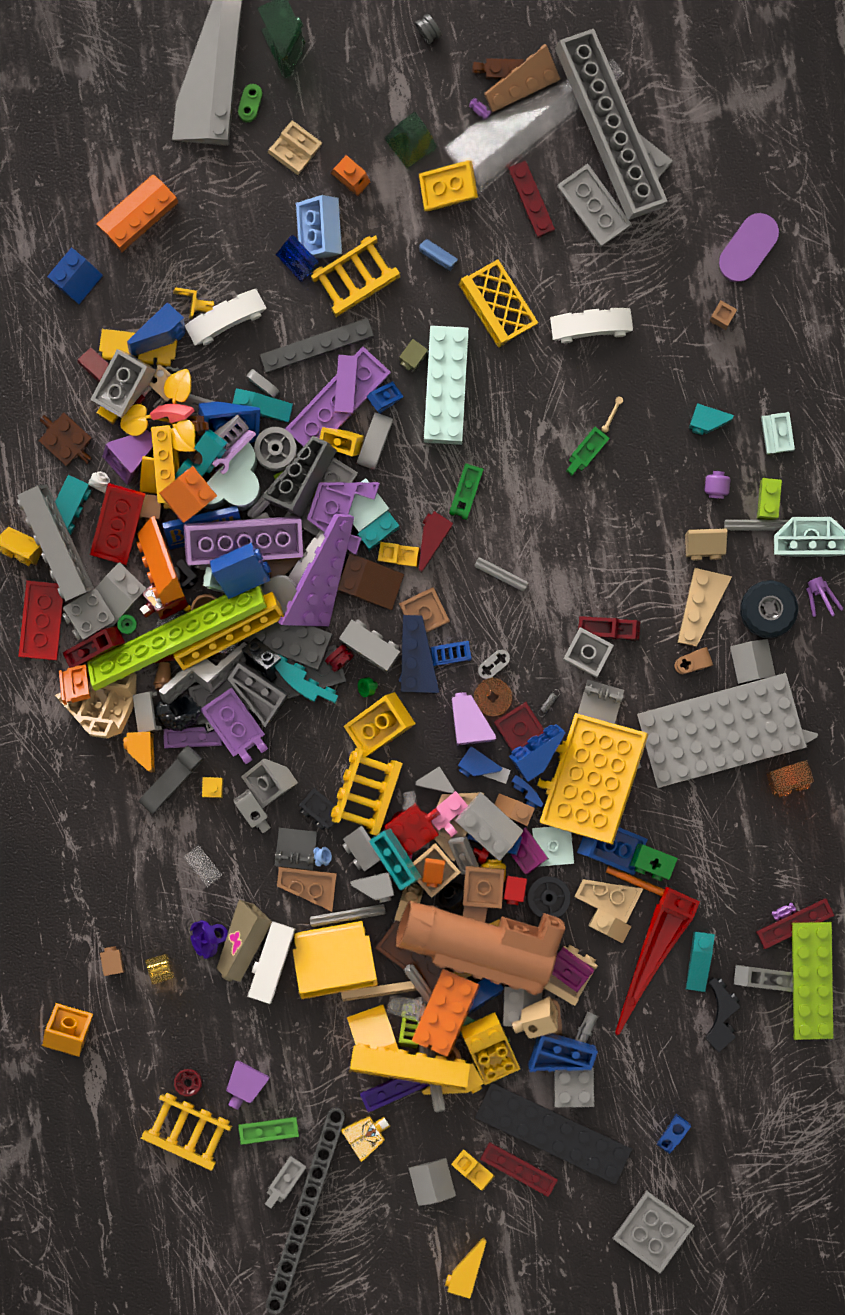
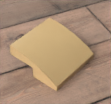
M291 121L282 131L278 140L271 146L268 153L299 175L318 151L322 142L294 121Z

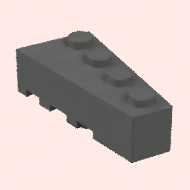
M312 436L297 454L295 461L292 464L289 463L285 468V473L280 479L277 478L274 481V486L269 492H265L262 497L270 504L302 518L337 450L328 442Z

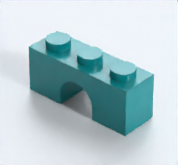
M210 429L207 430L194 447L202 455V463L197 464L187 459L176 472L175 479L192 466L202 478L206 472L210 474L215 467L213 462L216 458L220 459L226 452L224 447L228 442Z

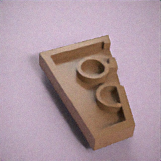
M279 866L277 887L332 912L337 873Z

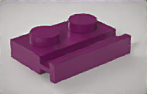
M525 827L520 835L523 838L517 856L511 854V856L524 874L528 875L549 858Z
M562 947L556 955L552 975L575 992H578L594 972V969Z

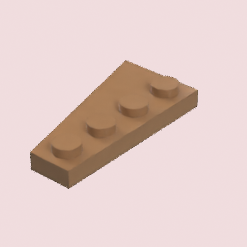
M544 44L540 47V50L534 55L529 56L523 64L513 69L512 73L502 78L484 94L491 111L494 112L560 80L547 45Z

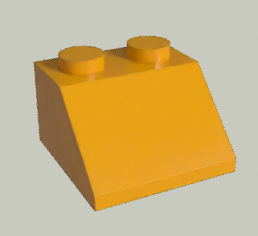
M127 733V737H124V749L147 771L155 772L153 733Z
M56 1003L44 1032L42 1046L79 1057L86 1041L93 1014Z

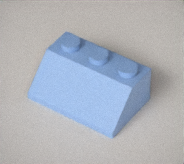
M320 195L296 203L299 259L329 258L342 254L339 199Z

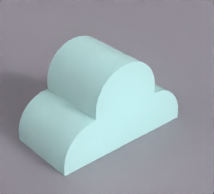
M248 442L230 460L229 469L225 474L220 473L224 467L222 466L207 482L217 497L204 508L217 509L227 503L230 507L238 506L240 511L250 509L260 498L261 487L254 474L257 467V458L253 447Z

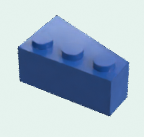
M554 1033L542 1035L536 1039L528 1068L530 1072L540 1070H592L597 1049L594 1045Z

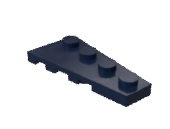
M403 615L401 692L440 693L423 615Z

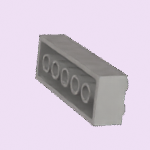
M47 484L38 485L18 494V505L26 513V523L35 533L33 535L34 540L42 548L43 560L51 568L50 575L58 583V592L61 598L68 601L93 590L94 586Z

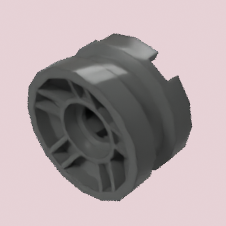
M429 14L424 15L422 20L415 22L420 35L422 34L426 43L431 44L433 39L442 36L439 27Z

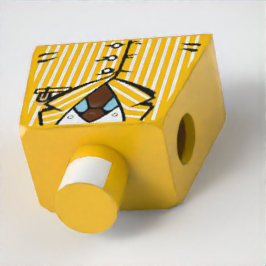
M368 1116L342 1128L341 1131L362 1162L385 1140L381 1132L390 1127L385 1117L374 1123L372 1118Z

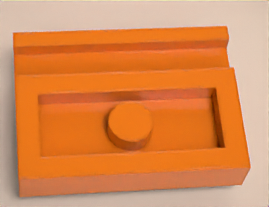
M86 664L68 668L67 671H59L61 698L64 705L67 702L72 701L74 703L91 698Z

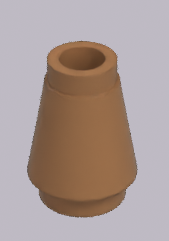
M159 663L153 683L155 690L159 691L164 684L172 679L170 663Z

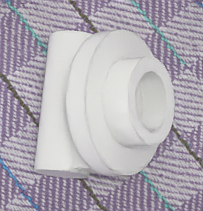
M96 472L92 474L88 484L106 493L110 479L104 472Z

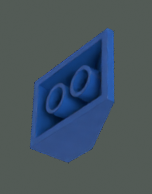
M167 302L127 341L129 354L136 356L170 345L175 340L179 341L185 334L184 317Z
M224 402L199 403L198 415L204 416V422H209V429L215 432L236 415H239L248 425V430L256 433L249 443L256 441L260 425L259 407ZM238 424L235 425L237 429L240 428Z
M618 827L613 845L583 836L577 853L634 875L636 872L634 871L635 867L631 866L630 862L637 844L646 845L648 839Z

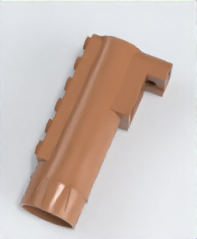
M409 901L400 920L396 946L413 951L419 955L430 956L432 962L437 967L453 968L457 973H470L478 979L487 978L495 984H508L512 989L519 990L521 988L527 990L530 994L538 995V993L543 992L552 975L557 950L564 934L565 926L561 919L545 913L542 915L539 927L501 917L499 926L447 912L434 906Z

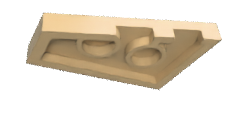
M583 879L574 897L627 923L643 888Z

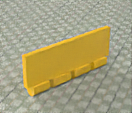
M102 329L99 352H103L102 358L111 360L117 349L129 353L127 341L135 333ZM177 340L170 345L136 356H138L139 360L149 365H153L154 358H157V365L171 366V360H175Z

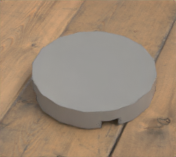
M276 575L264 584L262 589L263 595L272 591L281 604L283 613H286L288 602L292 601L296 594L297 583L286 575Z

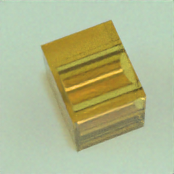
M168 954L145 960L152 984L174 978Z

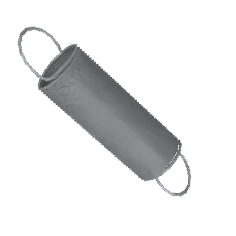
M551 693L540 710L547 713L558 696L556 697L555 694Z

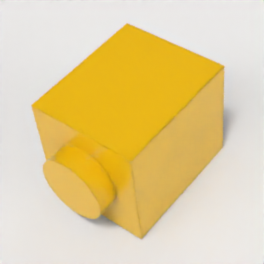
M203 777L202 797L223 798V778Z

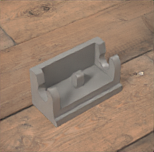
M157 692L133 695L138 732L162 730V726H156L152 697L157 696Z

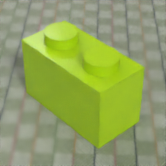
M762 478L760 481L757 519L777 520L779 518L782 480Z

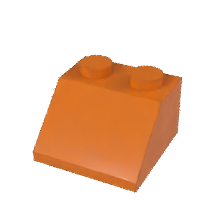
M193 466L159 492L160 496L183 523L217 497Z

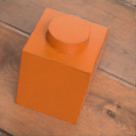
M425 858L422 882H426V886L437 888L438 884H442L445 861Z

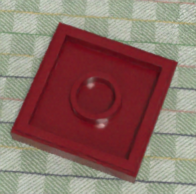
M524 702L493 722L511 751L519 746L523 747L528 744L527 741L535 735L540 736L544 733L543 727L527 702Z

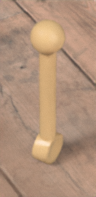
M622 397L616 398V404L606 424L602 427V432L607 433L609 431V425L619 405L623 403Z

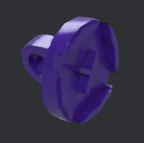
M203 920L193 923L190 931H193V935H191L193 948L199 956L203 955L204 959L215 956L218 945L222 944L228 935V931L223 925L215 924L210 926ZM214 931H219L222 938H217Z

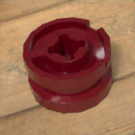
M345 644L341 645L325 659L327 665L330 664L334 673L355 656L347 650L348 647Z
M182 1070L174 1079L175 1089L183 1096H193L201 1090L202 1078L195 1070ZM187 1079H190L192 1081V1084L189 1087H187L184 1083V1081H186Z

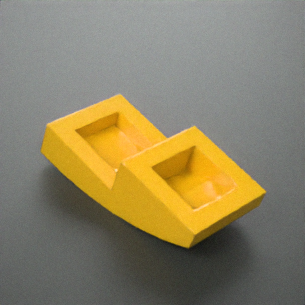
M380 542L378 561L418 567L421 549Z
M465 1150L451 1164L481 1191L495 1177Z

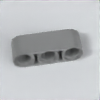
M375 412L357 464L373 470L376 469L393 418Z

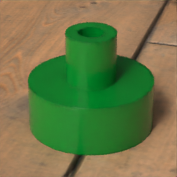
M123 615L119 618L117 626L123 634H132L137 628V621L131 615Z
M370 677L360 679L358 681L360 695L362 697L374 695L375 689L378 688L377 682L373 681Z

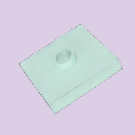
M554 827L532 828L534 839L549 858L540 866L574 864L571 832Z

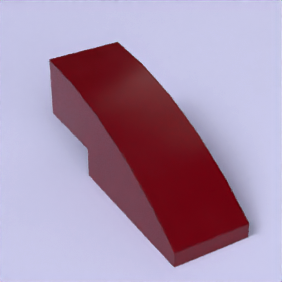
M579 616L578 630L581 627L600 638L639 641L641 622L638 620Z

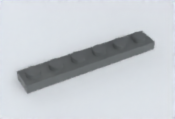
M368 318L260 354L267 374L372 338L374 335Z

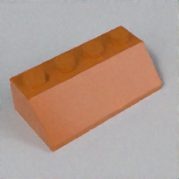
M152 175L101 219L97 226L123 252L178 204L177 197L162 181Z
M153 516L137 533L139 541L136 543L140 553L144 552L145 556L142 557L145 568L149 567L150 569L147 575L150 583L155 584V587L152 588L156 599L160 598L162 604H166L184 597L163 534L155 516Z

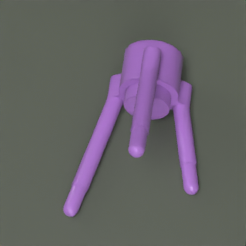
M817 577L807 582L809 588L806 590L809 594L813 617L816 616L813 593L815 596L821 594L831 616L835 614L824 592L827 591L841 611L843 610L840 602L828 587L827 582L823 581L822 577Z

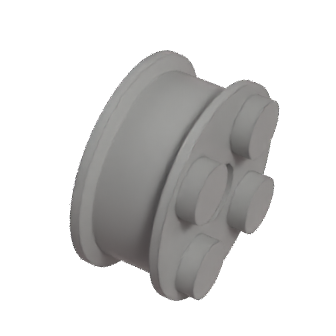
M270 427L258 435L254 444V451L258 462L264 468L271 471H281L296 458L297 446L294 437L289 431L280 427ZM273 447H279L278 451H273Z

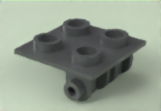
M279 828L275 866L313 870V851L316 847L317 832Z

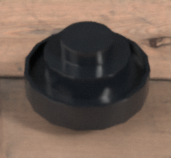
M457 882L447 884L439 893V903L447 910L459 908L463 905L464 887Z

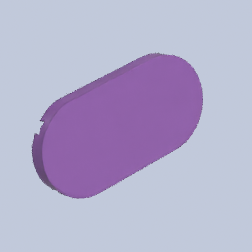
M757 213L749 216L743 222L719 258L720 271L726 279L732 282L745 281L757 270L778 239V225L772 217L767 214Z

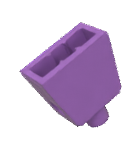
M237 1060L226 1090L233 1094L228 1105L239 1110L243 1100L251 1103L270 1077Z

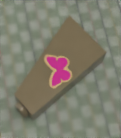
M239 900L217 965L222 978L227 981H241L272 923L253 903Z

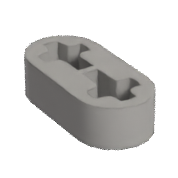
M251 369L246 375L248 380L268 396L275 398L280 392L255 370Z
M498 650L479 666V676L485 680L494 677L509 663L510 656L508 652ZM497 654L506 655L505 663L499 662L497 665L494 663L498 659ZM492 664L494 667L490 670L491 675H483L482 667L488 668Z

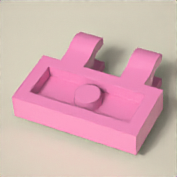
M456 791L436 807L441 815L432 820L433 825L438 831L444 828L451 838L457 834V831L449 822L457 815L459 816L468 806Z

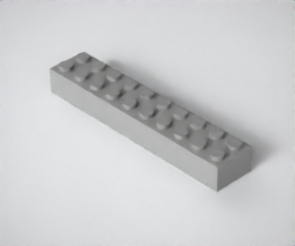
M591 29L560 40L555 47L556 53L627 219L631 220L661 209L667 203L666 196L595 30Z

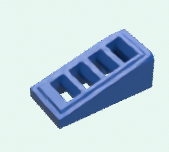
M469 641L431 647L434 666L471 661ZM460 647H464L465 657H461ZM452 648H456L457 658L453 657ZM445 649H448L450 659L446 660ZM437 650H441V661H438Z

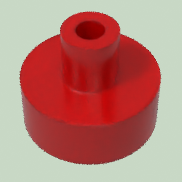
M484 847L482 850L478 848L473 850L474 855L479 857L477 862L481 865L484 864L489 852Z

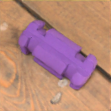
M477 98L470 102L469 107H472L473 111L480 117L482 116L483 120L490 116L491 111H487V108L480 101L477 102Z
M789 903V906L785 905L777 909L776 912L773 911L772 915L776 921H779L780 918L783 919L791 915L792 912L795 913L796 908L793 903Z

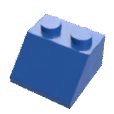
M71 247L47 277L51 283L77 304H80L103 275Z

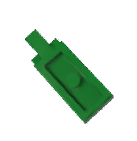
M594 427L571 455L568 461L572 464L566 472L572 476L577 469L582 471L586 468L610 438L597 427Z

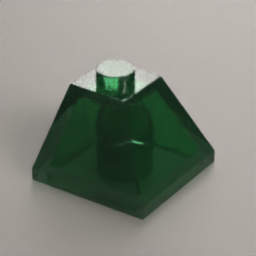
M413 112L399 122L385 137L386 142L406 169L437 148L430 132L416 112Z

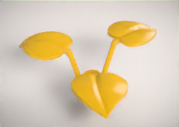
M183 369L167 378L164 384V394L167 398L173 399V404H177V401L185 402L191 392V375L188 369ZM135 404L121 418L120 426L127 434L139 436L148 427L147 419L152 418L150 415H147V408L144 405ZM168 418L156 419L170 423ZM188 418L170 423L173 425L171 429L173 449L182 452L196 451L194 449L196 437L194 424Z

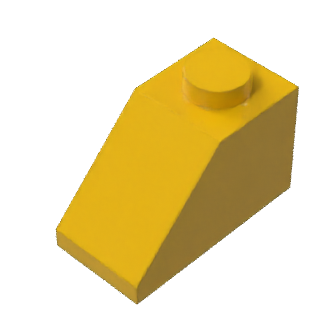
M322 427L319 439L332 445L337 450L336 452L356 456L361 452L365 436L346 430Z

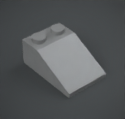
M117 349L90 400L122 418L148 387L156 369L131 354Z
M120 562L95 588L114 616V622L105 628L114 627L119 618L126 615L144 597L143 592L147 589Z

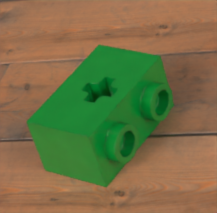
M637 844L630 865L635 867L634 871L644 875L646 872L651 873V878L663 881V878L670 880L677 858L643 844ZM650 861L655 862L656 865H655V866H652V865L650 864Z

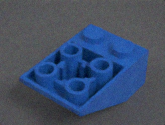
M557 724L546 727L543 730V734L531 737L527 741L528 744L523 747L519 746L511 752L512 754L509 758L520 775L528 782L545 771L564 737L565 731Z

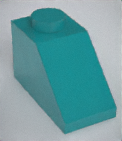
M697 403L689 428L693 429V433L699 435L707 434L730 423L734 415Z

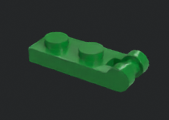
M465 463L449 512L450 515L455 516L456 514L462 516V519H468L484 469ZM458 503L466 504L465 509L457 507Z

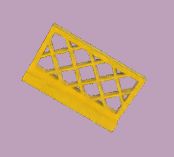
M499 260L460 280L458 285L498 348L538 324V321ZM497 266L500 271L499 278L489 276L491 268ZM477 276L485 278L484 286H477L472 279ZM488 279L498 282L496 290L486 288ZM500 283L508 284L510 287L509 294L499 292ZM485 292L495 294L493 303L487 302L484 299ZM498 295L508 298L506 306L496 304ZM510 299L519 301V310L509 307ZM495 308L505 310L503 319L494 315ZM508 311L518 313L516 322L506 320ZM520 315L528 316L531 323L528 325L520 324ZM505 324L515 326L514 333L508 336L504 330Z

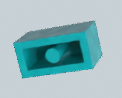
M387 510L357 533V536L362 538L361 542L368 551H371L380 542L397 531L399 524Z

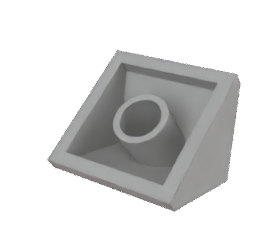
M580 627L563 660L597 678L614 645Z
M768 639L730 646L738 684L776 676Z
M446 1158L409 1167L418 1206L438 1203L456 1196Z

